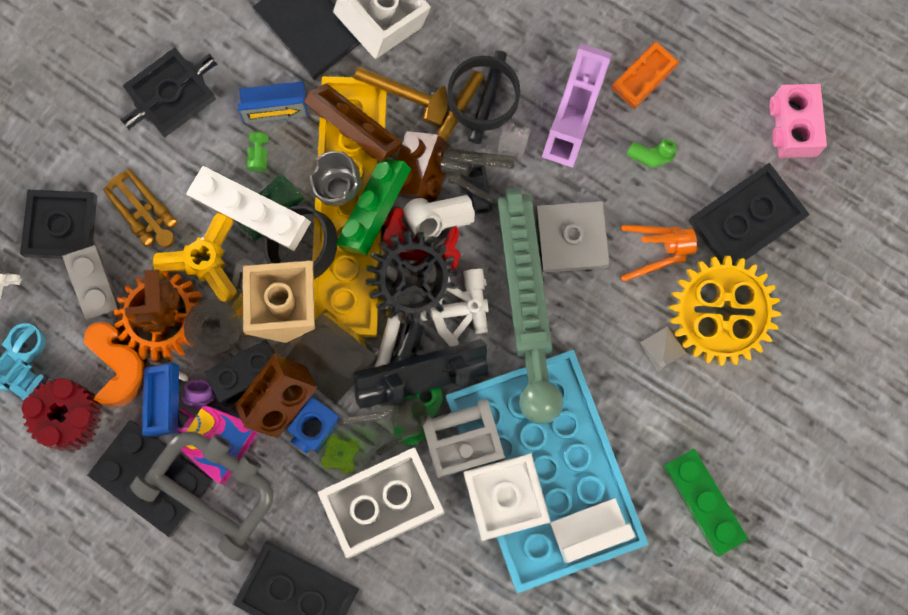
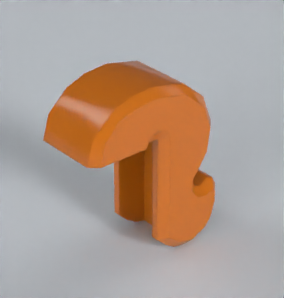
M96 322L86 329L84 344L110 366L117 375L99 391L93 400L110 408L121 407L135 399L143 389V372L147 365L136 351L129 346L118 344L121 342L118 338L121 334L120 331L109 323Z

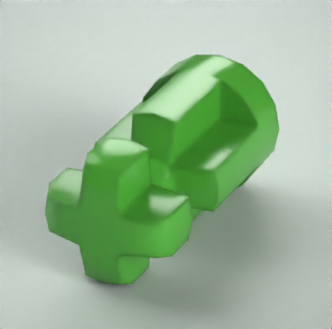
M253 132L249 135V142L254 143V147L248 148L247 170L251 172H265L267 170L268 149L262 147V144L268 143L269 137L267 134Z

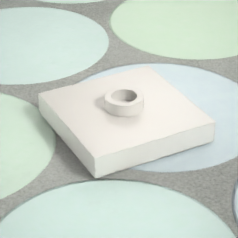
M532 454L463 472L482 541L550 523Z

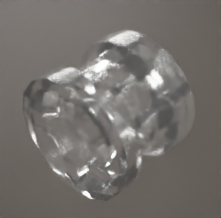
M506 121L497 152L501 154L510 152L516 158L523 159L531 128L527 126L518 128L512 122Z

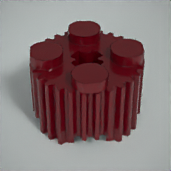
M54 378L53 382L47 380L46 385L43 383L39 384L40 388H34L35 393L29 394V397L24 399L21 410L24 414L22 418L26 419L24 426L29 427L26 431L32 434V439L37 440L36 442L43 446L59 451H71L72 448L80 450V446L86 447L88 441L93 442L92 437L96 435L94 430L100 428L97 423L102 420L98 418L102 414L100 411L102 405L93 400L95 396L93 392L72 380L65 378ZM64 409L68 410L64 414L66 419L63 422L60 421L59 416Z

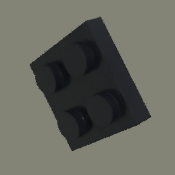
M28 189L20 254L23 257L63 259L62 256L92 246L98 196L94 192Z

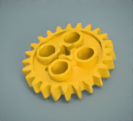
M725 256L722 265H720L717 257H711L710 267H707L703 261L697 262L698 273L687 269L686 273L690 280L688 282L681 279L677 280L679 286L683 288L682 292H671V295L678 299V304L668 306V309L677 311L678 315L671 318L669 322L680 325V328L673 334L676 337L683 335L686 337L681 346L687 348L694 345L692 350V356L694 357L705 352L704 362L710 363L715 355L720 366H724L726 357H729L732 364L738 365V355L740 354L746 360H751L750 349L762 353L763 349L759 342L761 340L772 342L771 337L766 333L767 330H778V326L771 322V317L781 316L780 312L772 310V305L780 302V298H770L769 293L776 288L775 285L764 286L763 284L768 277L767 273L755 276L757 265L752 264L747 269H744L745 259L739 258L733 266L731 256ZM707 283L712 284L716 289V296L711 302H705L700 294L701 288ZM741 285L747 287L750 292L749 300L744 304H739L735 299V291ZM725 301L726 307L753 309L754 314L751 316L726 314L723 320V315L699 313L695 312L694 308L695 306L723 307ZM705 317H709L714 323L712 333L707 336H703L698 330L699 322ZM739 319H743L748 327L747 333L741 338H737L732 330L733 324Z

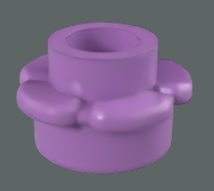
M202 379L188 381L181 393L182 402L196 410H200L204 405L208 406L210 401H214L216 397L210 383Z

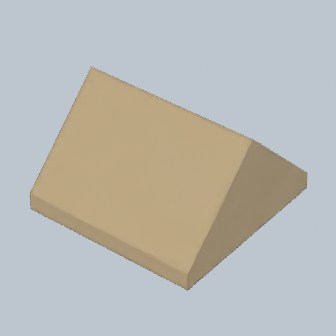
M313 261L243 266V332L245 334L287 343L315 329Z

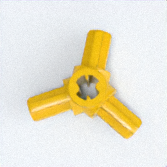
M216 213L204 237H198L195 242L185 245L184 251L154 254V270L159 269L161 273L162 271H186L188 276L196 275L201 282L207 281L220 302L226 303L232 300L238 292L223 270L226 266L222 260L225 250L221 246L233 225V219L223 213ZM207 255L210 257L208 262L201 261L199 263L197 261L199 257L205 258Z

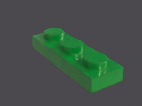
M386 159L383 162L378 161L336 242V245L343 251L362 255L368 254L411 171V168L404 161Z
M695 448L663 466L716 557L722 556L749 540Z

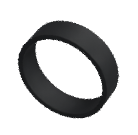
M475 56L463 61L453 71L448 83V104L454 117L466 127L479 131L493 130L506 124L517 110L520 97V83L515 71L506 62L492 56ZM475 67H491L501 71L509 78L515 90V101L512 107L504 115L493 120L484 121L468 117L458 109L452 97V88L459 76Z
M304 205L289 207L287 209L301 216L315 214L322 224L324 232L323 246L318 258L313 263L314 279H316L329 268L337 251L336 242L338 240L336 228L329 217L311 207ZM265 237L264 253L267 263H281L278 253L279 243Z

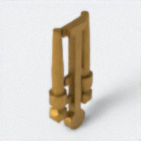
M127 169L123 173L120 172L102 189L121 216L130 225V230L137 238L140 237V241L145 247L148 248L155 243L154 237L150 234L152 231L157 233L156 241L161 247L169 248L174 244L175 237L173 233L166 229L162 230L160 225L163 222L171 230L178 225L176 217L170 214V210L166 205L159 202L131 169ZM130 178L149 203L142 206L123 182ZM117 186L138 210L133 215L112 192ZM153 208V212L159 218L157 220H154L148 213ZM141 217H144L149 223L147 228L141 221H138Z

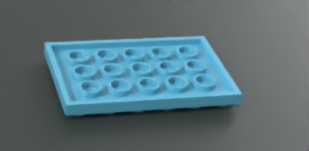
M574 350L546 359L549 382L561 391L564 399L560 415L552 422L546 424L534 423L528 420L521 412L519 406L520 395L523 389L528 386L526 367L445 395L451 413L476 406L478 401L488 400L505 459L497 462L532 454L550 523L616 498L625 524L631 525L635 538L569 563L564 562L550 523L496 537L517 594L649 545ZM481 418L457 425L456 428L459 434L483 428L484 424Z

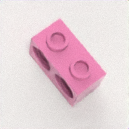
M821 84L781 85L770 99V114L775 116L776 128L773 129L772 141L773 146L778 147L779 158L818 157L827 147ZM789 101L796 102L801 110L791 108ZM791 132L801 134L804 142L795 140Z

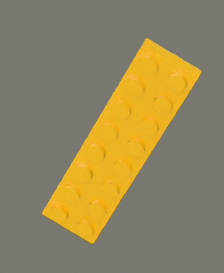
M322 76L321 85L325 83L330 85L386 129V91L353 79V77ZM320 117L318 157L329 151L345 152L357 164L361 177V186L357 195L342 206L325 205L317 197L315 198V210L330 218L339 238L379 160L370 157L361 146L352 139L343 136L338 128L328 120ZM316 215L314 217L313 263L318 258L324 241L323 227ZM382 227L367 255L343 251L337 245L335 257L329 268L321 276L314 279L315 329L309 331V335L377 337L378 309L375 305L379 301V297L371 299L368 296V293L377 287L376 285L368 286L365 284V279L375 278V273L368 272L365 269L367 265L376 267L378 261L372 259L370 255L372 252L381 254L379 243L381 242Z

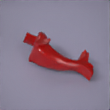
M393 207L382 225L385 226V231L381 242H385L390 248L393 246L390 241V235L396 234L400 241L403 242V232L407 231L402 221L403 209L400 207ZM454 226L449 231L443 245H446L447 251L443 254L442 258L446 256L454 257V262L449 265L451 269H457L461 256L455 248L460 232L457 226ZM409 249L398 254L403 260L416 262L419 259L423 260L427 256L425 252L419 249Z

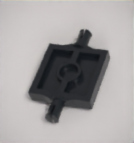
M174 47L122 85L133 99L136 108L120 120L130 130L145 119L153 124L164 138L216 100L215 95L205 84L203 78L205 73L218 65L216 60L209 53L194 65L186 60Z

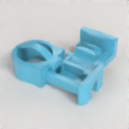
M29 323L16 325L1 344L7 349L0 357V389L4 391L11 390L21 397L23 401L29 397V394L35 393L34 388L39 389V384L43 383L46 385V381L49 380L41 373L37 376L30 371L33 368L31 366L32 362L43 352L46 346V338L39 328ZM36 332L38 339L35 348L27 353H20L19 350L31 334Z

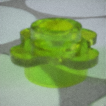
M330 436L326 440V445L328 446L326 455L321 459L323 467L326 469L334 467L341 469L345 474L351 473L355 468L353 463L354 456L359 451L358 443L355 440L347 442L340 440L337 436ZM339 451L344 453L342 458L337 456Z

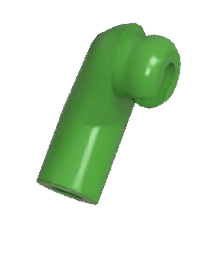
M664 139L660 145L649 149L633 141L626 156L650 168H655L669 163L675 158L677 145L670 139Z

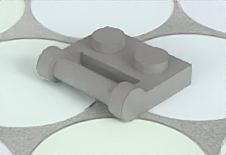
M487 399L478 401L476 406L432 419L431 416L420 418L437 478L505 459ZM482 418L483 428L437 440L436 431Z

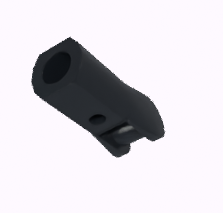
M483 153L478 154L476 158L466 159V156H462L467 196L472 201L475 215L489 213L493 208ZM481 171V176L470 178L469 172Z

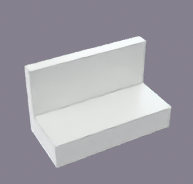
M616 498L550 523L565 563L635 538L631 525L625 524Z

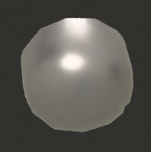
M329 151L316 159V169L310 175L314 196L325 205L342 206L352 200L357 195L361 186L360 172L354 160L345 152Z

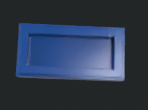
M169 363L145 367L143 372L142 436L155 437L177 434L179 365Z

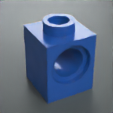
M311 396L287 429L294 436L290 442L306 454L310 449L319 453L342 419ZM313 419L319 420L322 424L320 433L314 437L306 436L304 433L305 424Z

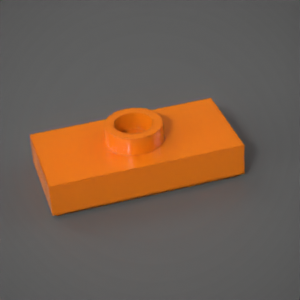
M655 41L612 84L611 89L635 110L678 66L679 61Z

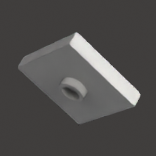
M603 201L537 206L536 213L542 273L609 267Z

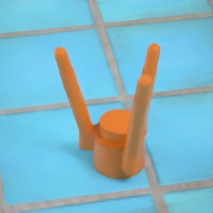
M622 225V231L662 234L643 236L641 241L644 243H664L667 254L672 253L673 256L621 276V280L627 281L674 263L686 262V255L695 254L697 250V239L694 229Z

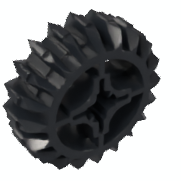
M404 231L402 235L403 242L400 241L396 234L390 235V241L393 245L391 248L385 242H380L379 247L384 254L381 256L374 252L371 253L370 257L378 261L376 267L372 265L366 266L365 270L375 273V278L365 279V284L368 286L376 285L377 288L370 291L368 296L371 299L382 297L375 307L378 310H383L389 305L386 311L388 318L392 319L399 311V322L406 323L410 313L412 322L416 324L420 322V312H422L427 320H431L433 318L432 307L440 313L444 311L439 301L443 299L451 302L452 297L445 292L447 288L456 289L457 284L448 281V277L456 276L458 273L456 269H447L446 267L454 262L453 256L442 258L443 254L447 251L446 245L442 244L434 249L437 243L436 237L430 236L424 243V232L418 231L413 241L411 232ZM409 249H419L425 252L427 256L423 260L419 259L413 264H408L398 254ZM391 262L397 276L391 285L392 288L388 291L385 276L388 265ZM434 264L436 268V283L431 292L426 278L433 269L431 266ZM403 268L418 272V275L415 277L418 278L416 283L419 286L409 282L405 283L404 279H407V277H405L406 271ZM409 291H415L424 299L421 302L410 305L400 304L395 301L399 295L404 296Z

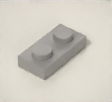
M97 244L62 256L85 320L120 308Z

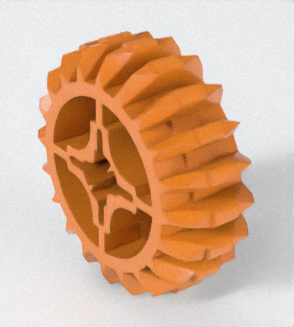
M162 271V274L170 280V274L167 271ZM175 274L170 281L173 288L177 287L179 296L182 297L185 303L186 313H180L174 309L175 325L165 326V331L151 333V342L142 339L137 331L136 324L125 316L126 307H137L145 301V282L141 277H136L135 281L138 287L133 289L129 285L125 286L129 296L127 298L123 296L117 297V301L124 307L113 310L116 317L122 318V320L114 324V328L118 331H123L118 337L122 343L129 342L127 347L129 346L134 351L138 350V355L143 360L150 353L151 360L159 362L163 353L164 358L170 362L173 360V351L175 350L181 357L185 356L186 352L183 346L186 343L191 348L196 347V343L191 339L193 334L198 337H202L204 334L196 326L207 323L205 316L198 315L207 309L204 303L198 302L202 297L201 293L198 290L192 291L194 285L191 281L188 280L182 283V276ZM182 326L177 334L167 339L171 328Z

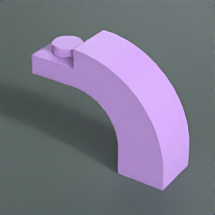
M582 43L580 44L542 158L572 168L574 167L612 53Z

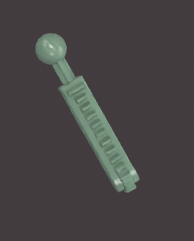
M521 188L507 189L506 196L497 197L517 357L525 356L528 386L523 389L520 395L519 406L522 414L528 420L538 424H546L552 422L560 415L564 399L561 391L549 382L545 354L552 353V343L532 198L530 193L522 194Z

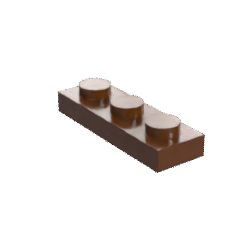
M327 83L309 91L304 101L314 109V112L319 117L328 120L339 129L343 136L352 139L370 157L380 162L397 153L403 143Z

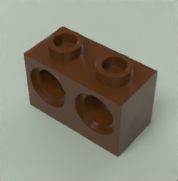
M273 354L235 404L244 428L278 438L285 428L290 425L306 401L311 398L317 386L305 365Z

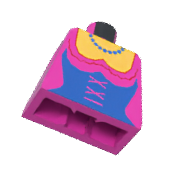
M206 405L201 408L197 416L183 408H180L178 411V431L182 433L197 432L210 440L214 434L221 435L232 445L228 452L239 460L246 453L258 434L256 431L244 428L241 419ZM185 446L181 450L213 480L225 486L232 475L231 471L221 464H215L206 459L202 451L194 446Z

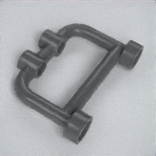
M184 432L176 435L165 447L148 473H138L130 484L131 490L138 497L149 502L154 501L161 490L226 533L218 543V548L228 558L234 561H241L249 550V545L246 542L269 511L273 502V490L270 483L258 473L261 464L247 454H244L240 460L230 454L228 451L232 445L221 435L214 434L211 440L197 432ZM185 446L196 447L202 451L206 459L215 464H221L231 471L238 481L250 484L258 491L259 500L241 525H238L164 474Z

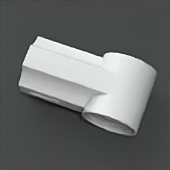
M467 195L431 203L426 199L416 198L408 202L403 209L404 220L415 235L418 231L424 232V241L430 236H439L442 230L451 229L454 226L469 225L471 222H474L475 216L472 201Z

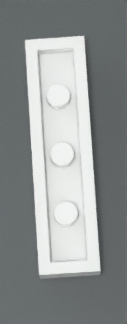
M202 166L186 193L192 199L219 213L227 215L238 223L292 251H295L311 223L307 218Z

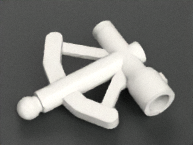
M471 269L463 272L466 292H462L457 288L446 289V291H449L465 302L442 305L444 311L441 313L433 307L431 308L433 314L431 320H434L438 334L449 347L459 345L457 339L472 320L475 334L488 333L486 312H489L487 299L483 298L482 291L485 290L484 286H487L486 279H484L483 269ZM420 312V320L426 321L427 319ZM467 315L453 334L446 328L443 318Z

